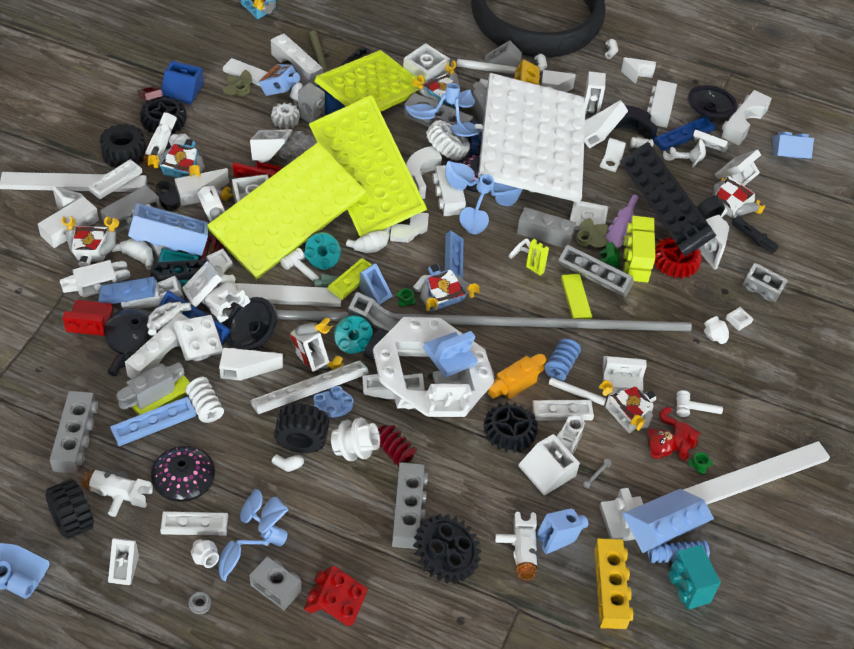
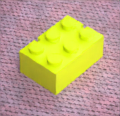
M632 216L631 223H627V235H624L623 246H626L623 253V259H626L623 272L632 276L634 281L648 283L655 261L654 218Z

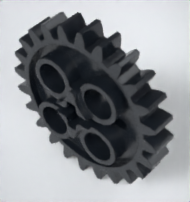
M438 514L436 517L431 516L428 520L426 519L416 530L418 533L414 536V539L417 541L413 544V547L418 548L414 555L421 557L417 563L425 564L423 571L430 570L429 577L436 574L438 582L444 578L446 584L451 580L456 584L459 580L464 581L467 577H470L474 573L473 571L478 568L477 563L481 558L477 555L481 553V550L476 548L480 542L473 539L476 533L470 534L469 532L471 526L465 528V521L463 520L458 523L457 516L450 520L449 514H446L444 517Z

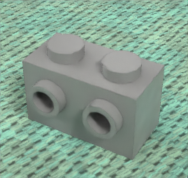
M754 263L743 286L751 292L759 293L768 301L776 302L788 279Z

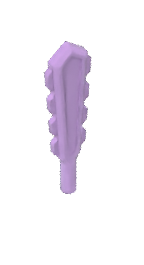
M635 194L632 195L627 207L619 210L618 217H615L613 220L614 225H610L608 228L609 233L605 235L609 243L613 242L617 249L621 248L624 235H627V223H630L632 216H634L633 208L639 199Z

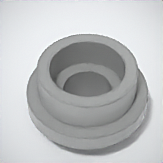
M204 592L194 593L188 601L189 609L194 614L206 613L211 607L209 595ZM199 602L204 603L202 606H196Z

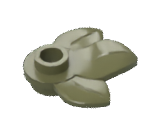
M244 70L240 77L228 76V86L224 87L222 91L226 95H247L251 90L250 82L252 76L250 72Z
M591 218L585 219L581 222L580 231L576 234L577 244L583 247L589 245L594 248L605 247L609 243V240L605 238L608 225H594Z

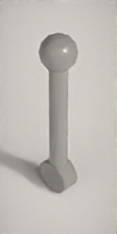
M605 459L603 461V465L592 475V477L589 480H585L583 482V487L590 488L591 482L605 468H609L611 466V460Z

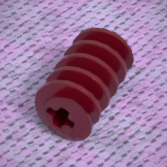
M383 425L378 428L380 435L379 447L387 453V456L393 460L395 465H398V468L399 463H410L417 449L415 447L411 448V442H406L407 438L401 436L400 430L396 431L397 427L395 425Z

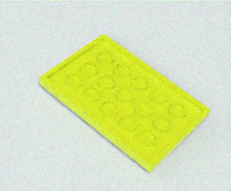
M382 50L317 75L314 81L335 99L344 104L345 107L372 95L380 112L408 100L413 93L420 94L419 88L414 87L412 84L413 79L417 77Z

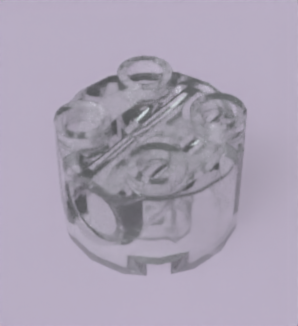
M296 131L278 150V154L287 165L317 143L310 134L306 136L304 135L305 132Z

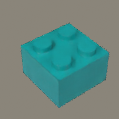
M702 544L677 551L669 570V579L678 590L679 600L685 604L687 610L711 603L721 581Z

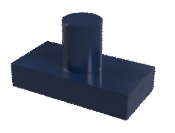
M471 120L470 123H473L475 125L478 124V121ZM482 133L469 136L470 155L477 154L478 144L482 143Z

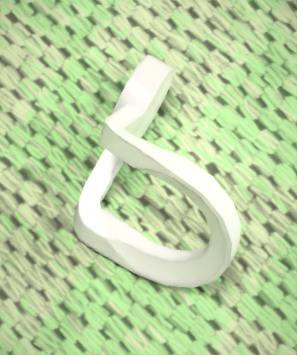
M524 239L508 257L512 259L520 251L528 253L529 249L522 246L526 243L529 248L530 241Z

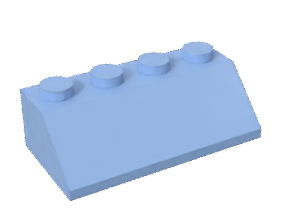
M135 203L128 236L136 241L144 240L155 246L163 245L174 251L182 250L191 255L202 256L208 238V222Z
M682 489L673 491L622 514L642 553L686 534L714 519L704 499Z

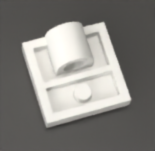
M212 315L176 321L173 324L185 361H200L223 352Z

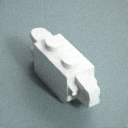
M108 260L73 269V275L61 279L60 284L63 293L78 291L80 296L88 297L99 294L100 286L126 280L131 274L129 270H126L127 263L125 261L111 263Z

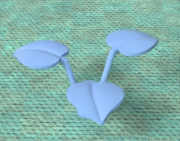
M448 83L446 85V93L442 94V98L435 109L428 104L405 105L406 110L413 117L432 119L435 117V113L438 112L444 99H446L447 103L454 104L456 107L457 124L452 125V132L464 137L479 135L480 131L474 128L475 125L473 123H461L459 106H474L475 99L470 89L459 93L460 86L456 83Z
M448 161L446 164V179L453 188L464 190L467 185L473 186L477 184V190L481 193L476 208H464L459 216L461 225L472 235L483 232L489 222L488 214L485 211L478 210L484 194L491 191V195L495 196L498 204L511 206L517 201L523 190L494 182L493 177L489 174H484L480 179L476 178L473 182L475 174L472 168L465 164Z
M254 489L241 509L240 519L243 523H248L253 517L260 522L258 530L261 532V537L264 540H237L236 543L230 541L223 549L218 563L219 574L223 581L226 582L228 574L233 570L240 558L241 544H262L268 546L271 543L281 547L285 543L288 535L287 531L274 526L289 510L279 498L272 497L268 500L262 510V518L256 514L262 505L261 491Z

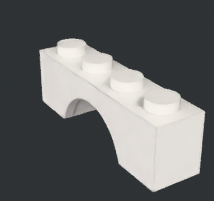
M281 34L271 39V55L280 63L287 60L290 61L300 75V81L304 85L310 82L318 86L314 81L317 75L323 73V68L287 35Z
M756 90L747 95L743 104H739L736 113L734 112L730 116L729 121L724 122L722 138L740 145L746 138L750 127L746 119H761L767 112L772 98Z
M179 313L125 361L127 376L133 379L159 365L168 351L180 346L173 324L176 321L189 318Z

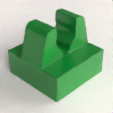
M613 242L607 243L606 249L600 251L602 256L600 261L612 265L614 268L620 267V253Z

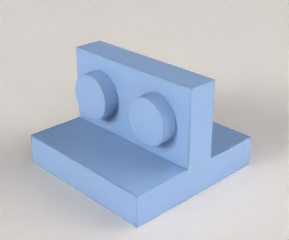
M472 331L462 335L453 332L426 342L423 346L425 352L445 378L476 366L478 362L470 351L475 339Z

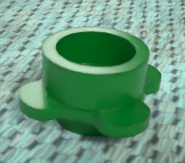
M404 288L396 293L399 306L404 307L416 304L414 292L411 289Z
M703 452L695 453L694 458L688 461V465L694 467L700 474H705L706 469L713 464L709 456Z

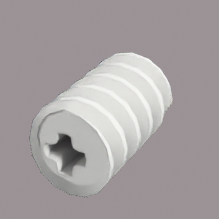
M199 377L188 384L186 394L199 420L209 423L220 419L224 409L221 407V403L218 401V397L215 395L209 380L206 377Z

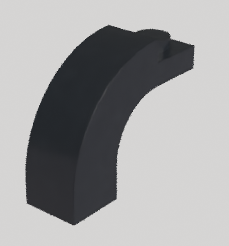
M625 105L628 112L613 130L622 127L631 128L639 132L646 139L654 140L658 127L650 121L651 114L640 108Z

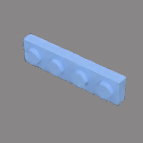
M185 397L110 426V429L119 447L196 416V411L189 398Z

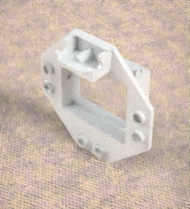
M403 317L373 348V354L380 383L393 392L397 408H416L427 417H465L494 383L485 349L473 341L470 351L478 362L476 366L458 372L462 384H431L428 391L406 389L399 356L429 357L423 349L426 342L453 332L462 335L460 331L443 319Z

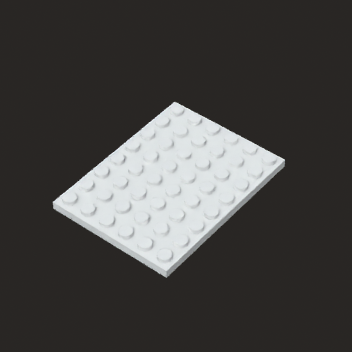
M490 73L487 84L478 178L484 174H489L493 177L494 182L580 203L583 183L585 97Z

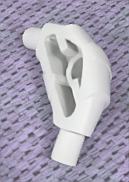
M391 227L369 232L356 241L348 239L346 246L363 253L378 252L387 246Z
M130 238L120 242V244H115L112 252L122 251L123 254H127L145 264L147 270H151L154 262L153 250L145 241H136Z
M169 302L157 307L148 316V334L154 336L157 330L162 329L179 313L182 314L183 311L191 310V303Z

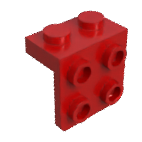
M76 300L72 311H64L62 317L66 332L105 336V325L111 317L113 305L111 303Z
M334 565L325 570H320L315 576L314 581L316 583L313 589L306 596L305 600L307 602L304 610L311 614L322 609L346 626L353 625L366 596L367 588Z

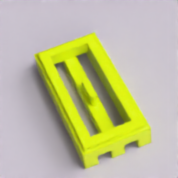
M533 239L530 242L526 267L541 276L545 271L549 248L547 246L543 248L542 243L537 244V240Z

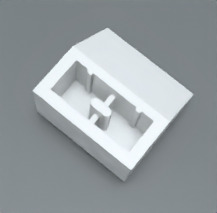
M552 434L535 445L519 463V468L545 496L576 477L580 463L561 441Z

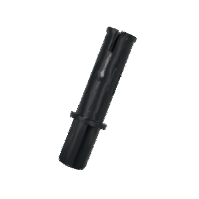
M739 216L733 219L732 225L754 240L756 245H761L770 253L777 251L778 244L769 239L767 234L761 233Z

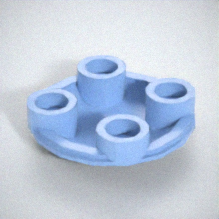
M334 386L330 390L316 394L314 396V406L324 411L328 417H340L351 411L354 406V400L350 394L342 390V387Z

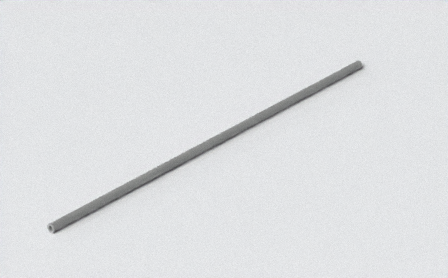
M225 308L222 313H226L229 316L233 309ZM276 310L278 320L322 321L324 318H329L330 321H341L349 316L348 312ZM395 313L401 316L441 318L450 325L691 332L692 329L691 322Z

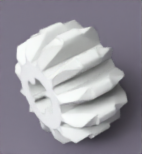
M285 102L282 105L277 104V107H273L271 114L274 126H279L280 129H294V126L298 125L300 118L297 106H292L291 103L285 104Z

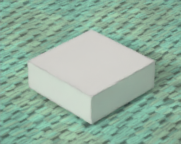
M741 307L726 316V320L738 331L753 321V318Z

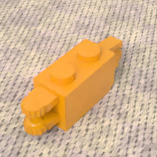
M537 354L531 358L525 356L497 373L493 385L488 389V395L495 399L503 394L508 399H511L535 384L538 374L544 371L545 355Z

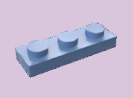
M450 230L445 236L444 271L452 270L454 274L463 279L464 239Z
M154 277L102 285L100 286L98 302L115 304L155 297L157 281Z

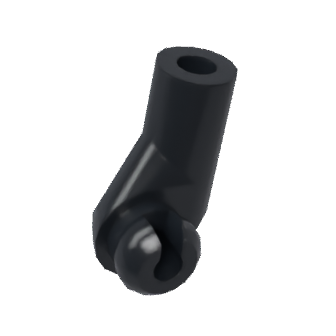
M128 352L116 356L107 371L108 374L117 376L120 368L126 367L125 361L133 354Z

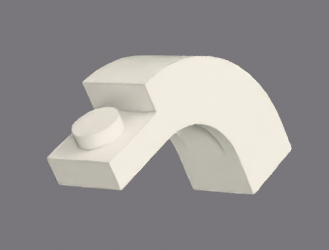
M433 146L418 150L408 159L406 164L422 199H425L426 185L422 175L435 171L436 166H441V154Z

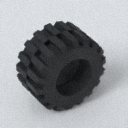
M117 124V126H110L109 129H105L104 133L100 135L102 157L104 162L108 163V166L117 168L130 159L137 165L144 161L146 145L141 129L135 128L134 125Z
M289 404V406H284L279 411L274 438L283 448L293 452H318L326 444L330 423L329 417L324 411L309 404Z
M73 478L46 489L45 496L50 513L64 538L68 540L93 529L94 520L90 506L80 485Z

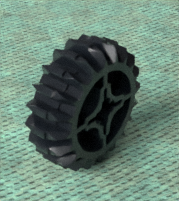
M166 96L164 98L151 99V102L146 101V105H142L140 110V121L144 129H147L149 133H155L165 112L177 117L171 133L175 134L176 130L181 131V127H184L187 120L186 109L183 103L179 102L178 99L173 100L172 97L168 99Z
M507 401L505 405L499 403L497 407L493 406L484 419L483 431L486 434V439L491 440V446L497 445L498 450L504 448L506 453L509 449L515 453L517 449L523 451L525 447L529 448L531 443L535 441L538 433V422L535 420V414H530V408L524 409L523 404L517 406L516 402L510 405Z

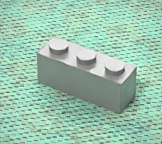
M145 185L100 210L102 221L104 223L106 217H111L112 224L113 218H117L119 226L115 228V231L118 234L130 227L133 215L132 210H134L135 203L143 205L149 203L151 207L160 209L159 197Z
M524 207L519 219L517 234L565 248L566 245L570 246L576 222Z

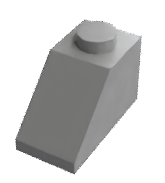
M509 40L487 53L484 62L517 67L521 62L522 52Z

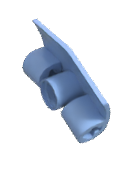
M0 543V574L6 573L0 577V589H7L24 599L29 598L45 575L50 565L49 561L18 545Z

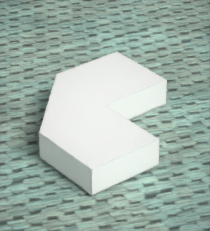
M419 213L410 217V225H392L390 241L410 242L418 234L425 233L428 228L429 214Z

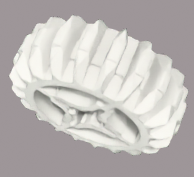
M436 120L426 132L429 142L432 143V146L437 151L444 154L447 158L450 157L451 160L458 161L464 158L470 149L468 139L454 134L450 123Z

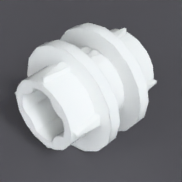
M357 418L353 422L344 420L340 423L339 429L332 431L331 444L337 456L343 455L347 461L351 462L355 461L358 457L361 459L369 458L372 450H377L380 446V435L377 426L374 423L368 424L363 418Z

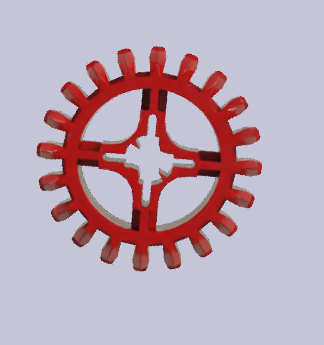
M666 236L656 244L654 265H656L657 270L661 271V274L666 273L667 277L673 276L674 279L676 277L683 279L684 276L689 278L691 275H694L700 268L702 261L701 250L696 249L685 257L673 238Z

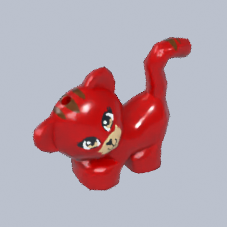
M667 406L661 409L659 417L663 423L673 426V433L648 429L650 457L661 459L662 457L669 456L674 451H678V458L686 461L690 455L689 449H694L697 446V438L701 432L695 430L686 422L667 417V414L671 412V408Z

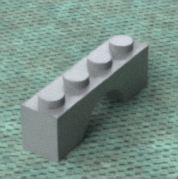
M356 292L348 308L349 316H361L371 326L390 331L403 317H411L392 313L381 307L374 299L359 292Z

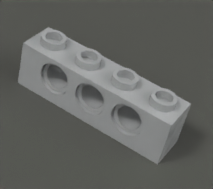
M413 93L404 104V117L427 127H430L436 120L446 121L451 125L457 124L456 109L443 104L432 119H418L410 115L405 105L428 104L434 109L438 105V102ZM459 111L461 123L473 120V116Z
M566 245L558 260L561 266L625 298L634 284L632 276L569 245Z
M68 392L50 456V463L54 472L78 473L80 465H84V449L89 446V430H93V415L98 411V401H95L94 393Z
M399 463L392 547L418 549L413 547V544L417 541L414 539V536L418 533L416 530L420 527V522L425 520V509H421V505L426 504L427 491H423V486H427L428 473H424L425 465Z

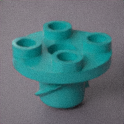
M319 232L308 239L304 256L314 267L326 270L338 263L341 256V248L334 236L329 233Z
M357 315L343 318L337 324L334 331L336 345L343 352L350 354L365 351L367 344L372 339L370 323Z

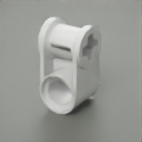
M578 415L570 416L557 435V438L572 455L577 448L585 424L583 418Z

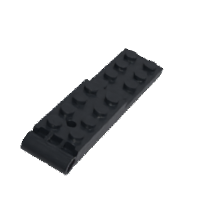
M646 142L620 160L622 166L685 257L716 237L710 225L649 142Z

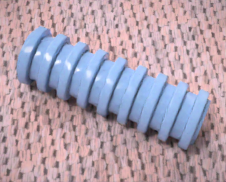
M691 541L688 544L686 542H682V544L676 542L675 545L674 543H669V545L664 543L649 550L648 558L651 563L656 561L658 563H662V561L666 563L669 560L673 562L677 551L701 544L709 558L710 550L706 541L701 543L699 541L695 543Z

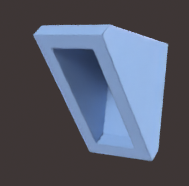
M376 263L360 272V291L367 297L374 299L379 305L392 297Z

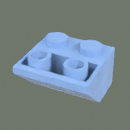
M782 132L772 136L773 154L775 156L812 158L814 138H809V134H794L792 136L790 132Z

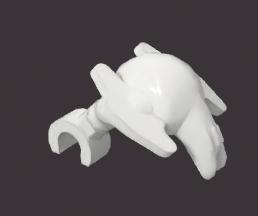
M701 139L690 153L676 152V149L673 147L670 148L671 154H668L666 151L663 152V158L669 161L675 158H690L693 162L691 167L696 166L706 156L705 145Z

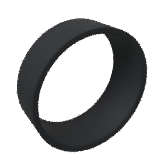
M714 195L701 202L697 209L706 220L716 215L721 216L725 206L720 198Z

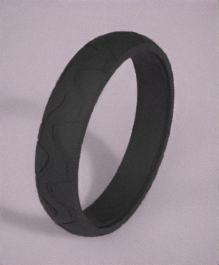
M471 0L473 17L481 32L489 40H492L498 46L510 40L522 52V55L531 57L543 54L545 57H558L582 49L599 33L605 19L606 9L605 0H583L591 12V16L584 23L564 31L537 32L522 29L503 21L489 9L485 0Z

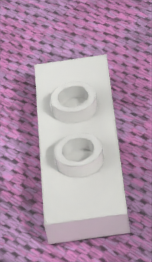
M130 159L88 185V190L99 199H102L140 175L142 168Z

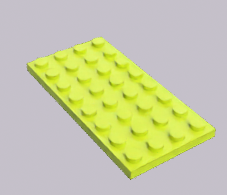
M372 95L309 123L316 141L366 191L364 197L348 208V212L360 237L369 232L384 230L427 210Z
M317 142L209 223L207 228L257 280L278 264L282 258L301 246L312 235L319 232L364 197L366 191Z

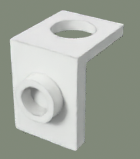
M610 138L600 167L616 172L623 157L626 143ZM612 161L615 163V165L608 166L606 162Z

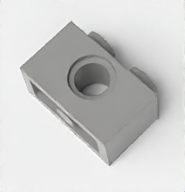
M310 82L298 90V110L302 119L311 123L325 116V92Z
M268 556L249 575L250 586L284 611L302 592L300 577L294 572H288L279 561H273ZM275 580H281V581H282L281 583H278V584L273 583V581H275Z

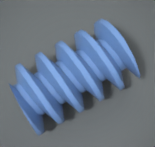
M571 339L560 340L545 364V373L550 378L564 381L572 369L575 360L578 358V354L581 353L580 345Z

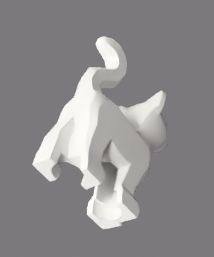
M233 274L221 275L222 280L217 284L218 288L212 290L201 301L220 323L228 319L226 313H222L223 309L230 308L233 302L238 303L242 307L250 303L248 295L235 284L236 278Z

